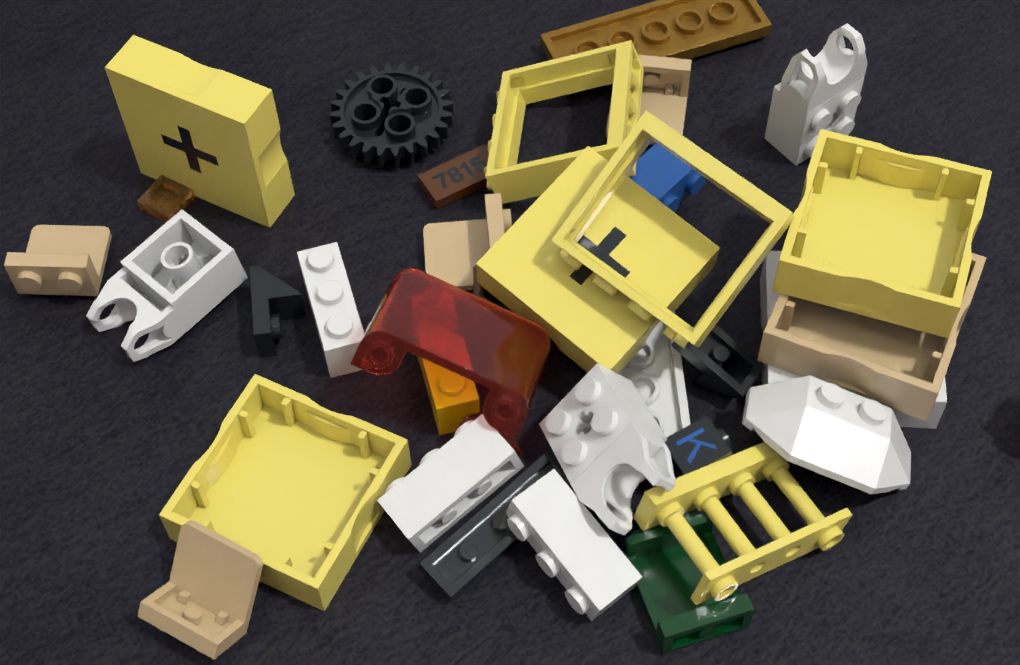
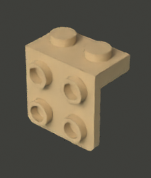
M638 54L644 68L640 117L647 110L683 135L692 60ZM609 109V115H608V121H607V127H606V137H607V138H608L610 109ZM653 141L650 142V145H655V144H656V143L653 142Z
M501 193L485 194L486 219L429 223L424 226L426 284L430 292L473 290V267L512 226L511 210L502 208Z
M37 225L31 231L26 253L7 252L4 267L18 294L98 296L112 235L109 228L105 226Z
M190 520L180 528L169 582L140 602L137 617L215 660L247 633L263 568V561L254 552Z

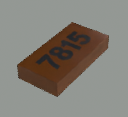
M485 144L417 175L418 184L436 209H440L487 186V179L483 171L484 167L487 166L489 156L487 146Z

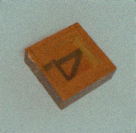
M161 175L141 196L138 204L141 210L167 222L181 209L185 210L195 197L192 189Z

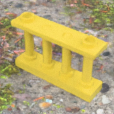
M762 442L676 478L675 486L669 492L661 486L645 491L633 518L642 531L659 524L662 527L668 526L703 575L691 596L694 604L698 605L711 598H714L715 601H720L732 594L740 584L819 547L822 551L831 549L843 539L844 533L842 530L851 518L852 513L848 508H845L825 517L788 471V461L765 442ZM764 479L774 481L808 526L791 533L754 484ZM731 493L733 496H740L773 539V542L755 549L719 499ZM694 509L704 511L738 558L719 566L683 517V514Z

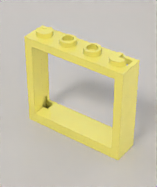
M632 40L503 72L500 91H497L498 103L496 114L492 116L493 133L492 139L488 141L487 166L483 169L487 179L486 187L489 190H493L494 194L501 193L502 204L541 196L583 151L578 150L517 164L526 104L613 84L607 144L592 147L594 151L607 161L611 159L640 119L644 68ZM636 163L627 174L628 177L635 176Z
M645 110L551 241L562 248L557 256L570 266L579 270L581 265L584 264L595 272L596 275L592 282L613 296L619 290L632 299L627 307L647 322H649L652 316H655L666 324L667 327L662 333L682 348L688 342L699 348L794 220L792 211ZM651 141L661 146L770 223L694 328L578 244L580 238Z

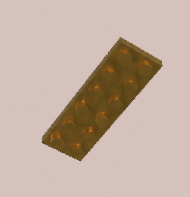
M657 0L541 34V46L548 60H553L632 40L637 54L691 59L768 36L771 33L772 24L756 0Z

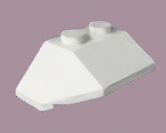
M811 375L750 387L748 390L742 424L750 431L755 430L762 440L785 460L869 494L884 493L895 489L903 490L909 486L911 450L892 408Z

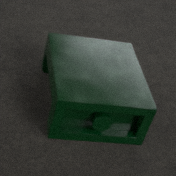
M689 513L683 515L719 566L725 564V559L713 534L714 524L707 514L697 515L696 513ZM668 526L652 527L645 531L639 528L629 537L625 538L623 554L642 576L635 589L661 655L749 628L754 607L748 594H739L738 589L720 601H715L714 598H711L698 605L694 604L691 596L703 575Z

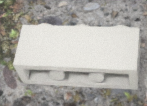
M334 242L298 251L303 281L330 378L371 368L367 341L338 243Z
M481 414L475 420L462 424L455 432L454 437L440 449L437 448L428 452L420 461V465L410 474L394 480L386 488L385 494L377 501L407 539L421 553L521 470L524 465L514 449L487 418Z
M555 469L511 500L506 512L509 517L507 523L511 531L519 540L525 541L527 539L538 553L536 560L539 566L549 577L553 578L556 576L567 590L565 591L566 599L577 613L581 615L586 613L589 619L593 621L631 591L641 580L642 576L583 503L579 501L578 497Z

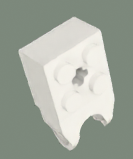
M848 23L830 34L827 43L815 57L811 56L807 49L793 56L782 77V82L774 86L765 139L795 166L812 157L820 129L849 135L854 128V117L857 106L861 101L860 94L868 62L862 35ZM843 36L850 40L853 45V51L845 48Z
M181 209L121 261L123 268L106 282L97 299L92 303L86 317L99 332L119 327L125 322L134 320L129 326L121 347L128 357L135 362L174 344L248 277L234 249ZM110 304H116L107 318L99 320L100 314L105 307ZM149 333L144 345L134 349V345L139 337Z
M599 363L539 423L579 501L594 510L610 530L625 536L632 529L631 497L635 488L644 479L647 478L653 486H661L667 492L675 486L676 478L673 473L671 452L665 444L667 438L631 380Z

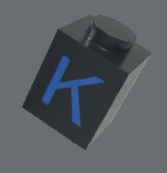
M708 416L666 437L667 440L665 441L671 452L675 478L729 457L732 453V444L728 435L721 427L715 428Z

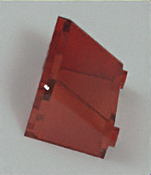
M409 268L401 270L391 280L359 343L351 365L371 374L387 375L399 367L406 351L490 388L483 405L485 420L494 429L517 439L527 418L549 354L550 338L545 328L529 319L421 270Z

